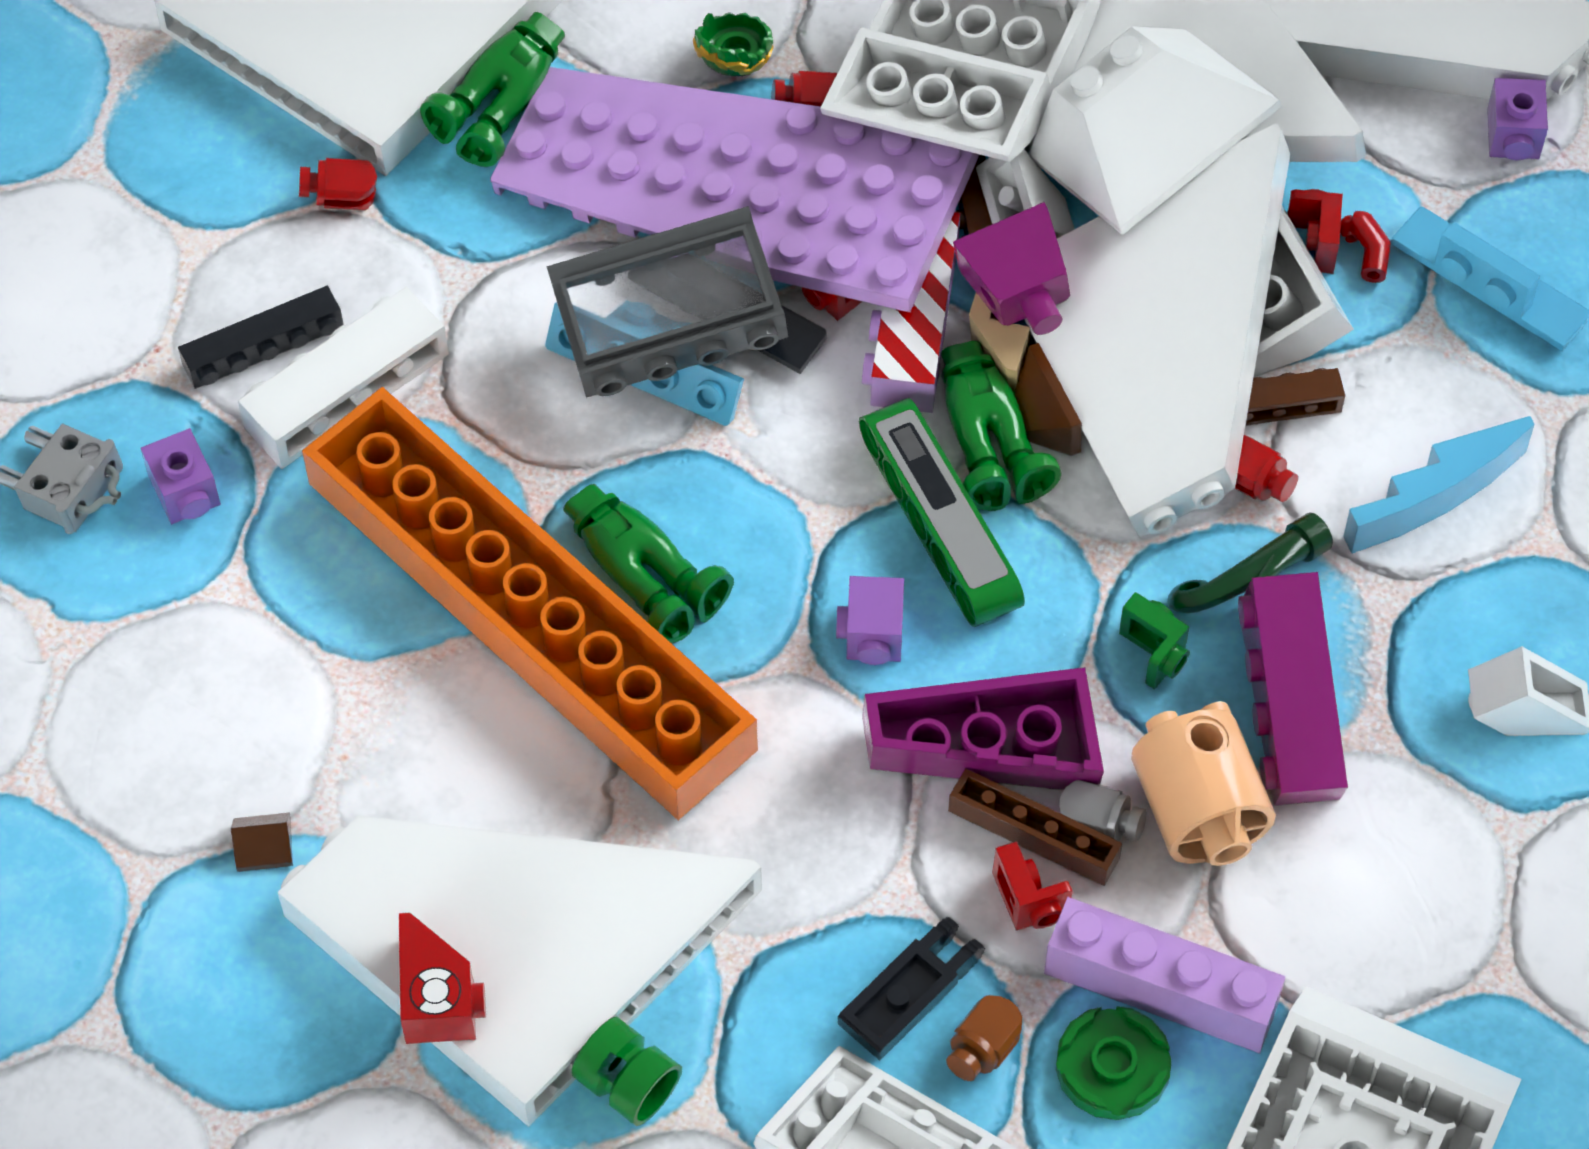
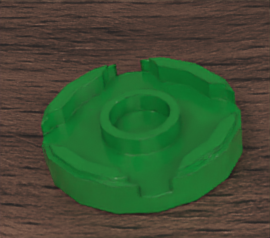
M1117 1006L1116 1010H1101L1102 1007L1087 1010L1069 1023L1059 1040L1056 1072L1061 1089L1076 1107L1095 1117L1121 1120L1141 1115L1159 1101L1169 1083L1171 1056L1166 1035L1151 1018L1132 1008Z

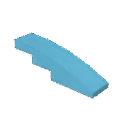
M1531 416L1433 444L1427 466L1392 476L1385 499L1349 509L1343 537L1351 554L1400 537L1448 513L1490 485L1527 452L1535 425Z

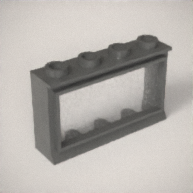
M749 206L546 266L586 398L594 395L611 396L624 390L627 385L647 379L651 381L664 380L673 376L677 370L697 364L704 366L714 365L726 359L728 355L747 349L764 350L775 345L780 339L788 337L785 313L758 238Z

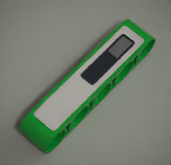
M905 398L859 417V428L869 453L968 623L972 627H976L1023 607L1025 604L1024 593L1016 573L913 400Z

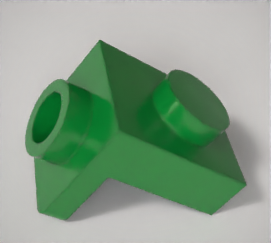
M1135 592L1122 608L1119 634L1152 655L1148 661L1145 684L1156 689L1166 675L1171 679L1176 677L1187 662L1190 651L1186 649L1189 626L1175 618L1172 611L1161 602L1149 601Z

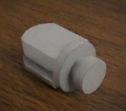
M1076 780L1068 785L1060 795L1059 809L1061 814L1117 841H1120L1125 833L1126 839L1137 842L1143 833L1147 816L1146 809L1135 806L1130 811L1131 798L1128 795H1124L1120 790Z

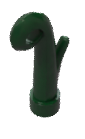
M1306 513L1288 524L1283 534L1209 582L1205 580H1190L1177 585L1168 595V605L1174 611L1181 613H1195L1215 607L1246 592L1252 578L1277 576L1285 569L1302 560L1310 562L1327 552L1333 545L1331 532L1322 518L1315 513Z

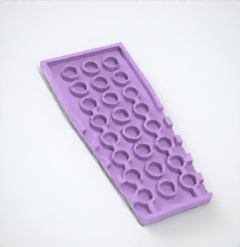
M550 67L542 84L532 96L505 149L504 155L500 158L490 179L494 193L497 195H502L504 190L525 195L528 198L529 205L546 209L550 203L571 210L573 218L590 223L593 217L616 224L618 233L636 238L639 232L653 235L749 206L754 226L774 281L911 312L980 154L823 115L819 106ZM744 236L715 244V252L705 257L708 261L757 276Z

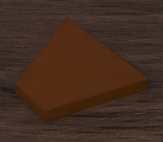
M1040 344L1031 345L1028 348L1014 392L1024 419L1027 439L1030 443L1070 456L1081 453L1082 423Z

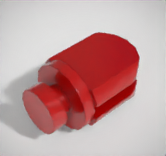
M798 71V73H791L788 85H785V80L774 79L771 99L821 107L837 73Z
M334 158L318 160V173L310 172V167H300L299 197H309V192L317 193V206H324V208L367 210L373 204L376 194L377 175L375 168L367 160Z
M1244 435L1235 489L1255 500L1258 498L1266 501L1272 496L1280 502L1287 501L1296 488L1298 475L1287 469V461L1281 457V453Z

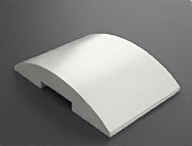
M883 0L870 28L860 27L820 108L823 115L1010 162L1023 151L1037 134L1053 89L1072 74L1094 23L1101 0Z

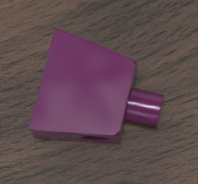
M1045 202L953 241L958 268L961 274L1002 325L1009 326L1027 318L1036 335L1048 334L1061 325L1063 318L1056 305L1066 301L1071 295L1066 268Z

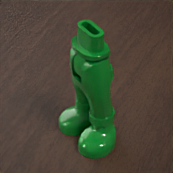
M534 12L526 22H518L511 31L491 44L471 66L462 83L450 95L438 92L427 96L421 105L420 113L425 126L434 138L442 144L450 143L461 130L466 119L475 113L487 95L493 89H498L499 93L491 104L483 110L477 122L473 123L465 131L456 144L457 155L466 162L481 167L495 165L505 152V144L501 136L509 127V123L527 107L532 96L542 84L551 63L558 56L557 46L565 38L564 31L542 13Z
M979 341L964 342L943 349L941 356L945 367L942 370L941 377L945 384L947 411L969 472L963 481V485L977 509L986 511L1003 509L1008 504L1011 496L1008 477L1004 468L998 465L999 462L991 446L987 430L993 432L1001 449V455L1005 467L1010 473L1011 485L1017 502L1020 504L1030 503L1049 493L1061 479L1062 473L1056 458L1050 454L1034 453L1031 443L1027 439L1024 419L1016 397L1004 376L995 366L991 355L984 354Z
M590 484L570 498L564 505L563 511L574 521V532L583 539L594 560L635 601L636 606L644 614L649 615L647 622L670 643L683 640L692 632L694 615L700 621L707 622L728 599L734 585V578L724 567L713 565L697 573V569L687 559L683 558L672 541L653 521L637 509L620 501L614 493L605 494L596 484ZM646 564L651 567L677 596H669L667 589L655 580L642 565Z

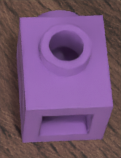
M1495 78L1487 107L1489 157L1508 158L1511 160L1540 159L1548 131L1546 80Z
M190 428L140 448L149 479L171 525L184 519L198 518L207 513L209 509L221 505L214 476Z
M850 576L848 606H837L836 638L847 639V660H859L869 665H880L888 661L901 662L904 578Z

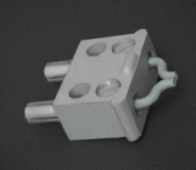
M61 424L54 434L35 426L28 428L24 435L25 442L42 450L24 474L4 465L0 466V484L16 491L23 508L63 526L67 534L76 532L87 516L97 511L102 505H115L121 497V492L116 490V486L119 481V473L123 469V463L113 440L107 439L102 441L65 424ZM108 490V492H109V494H110L111 496H103V495H104L105 492Z

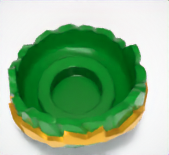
M729 12L723 16L713 17L712 13H707L702 23L703 26L695 29L693 46L698 57L702 58L712 70L725 76H746L759 71L769 60L774 48L771 29L759 17H750L747 13L734 15Z

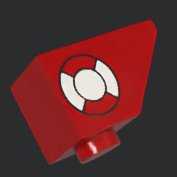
M399 913L400 1018L406 1044L475 1040V1018H486L484 982L474 983L470 962L413 914Z

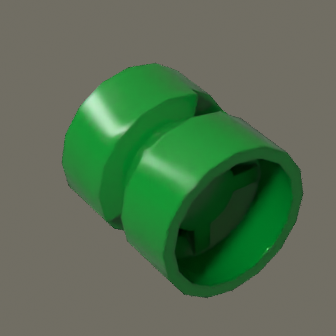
M613 1017L602 1024L582 1047L573 1064L572 1077L599 1097L610 1094L609 1105L631 1123L639 1126L652 1118L670 1097L681 1077L682 1066L655 1045L645 1049V1037L619 1017Z

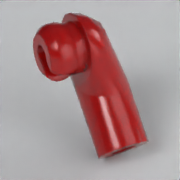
M1355 211L1353 215H1346L1341 220L1340 233L1341 236L1346 237L1345 240L1349 243L1359 240L1364 248L1361 277L1365 281L1372 283L1384 281L1387 275L1390 239L1372 214L1366 211Z

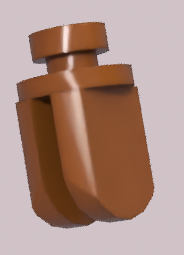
M993 995L983 997L974 1005L954 1030L956 1033L950 1041L953 1051L947 1057L946 1062L949 1069L957 1077L965 1081H973L979 1073H991L993 1069H997L1020 1040L1022 1014L1018 1007L1009 999Z

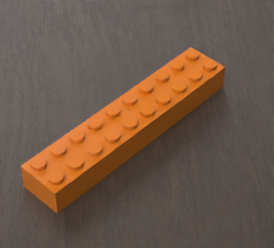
M384 387L378 389L302 450L309 484L678 821L758 751L757 719Z

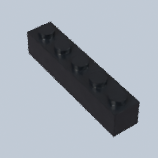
M327 285L179 346L181 362L194 389L203 385H211L220 378L232 373L242 372L249 366L261 361L271 360L278 354L293 348L302 347L309 341L321 336L331 335L337 328L344 325L342 313Z

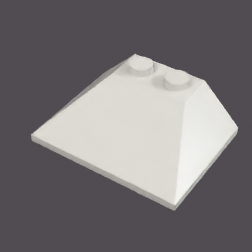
M1132 26L1053 89L1029 155L1042 170L1120 234L1124 235L1279 110L1282 105L1278 98L1185 29Z
M838 1046L759 1131L754 1140L756 1149H1017L841 1046Z

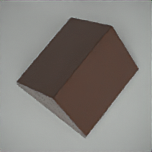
M290 812L233 819L231 835L237 872L293 866Z

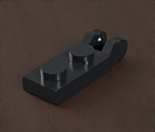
M946 917L942 919L920 941L915 939L838 1015V1025L879 1061L958 984V980L962 979L982 957L985 946L976 939H972L965 944L946 964L936 956L944 946L952 941L958 931L959 924L952 918Z

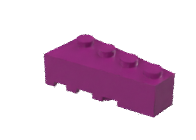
M1318 572L1252 578L1244 596H1239L1238 612L1246 649V673L1248 681L1252 683L1255 699L1252 708L1253 725L1256 736H1261L1265 755L1260 757V777L1265 790H1271L1274 806L1340 800L1348 788Z
M1085 667L869 693L864 696L862 721L870 769L959 779L966 768L996 783L1064 790L1076 780L1099 785L1101 783L1104 769Z

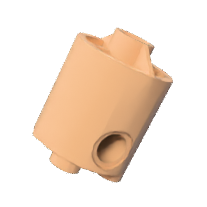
M1222 701L1214 702L1200 710L1180 716L1175 711H1165L1150 718L1146 722L1148 733L1133 747L1131 760L1170 856L1177 862L1187 864L1206 862L1211 863V865L1222 866L1234 863L1248 855L1252 850V844L1262 838L1274 825L1276 814L1239 725L1232 715L1228 704Z

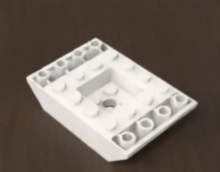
M1305 986L1287 1015L1227 1149H1492L1521 1079Z

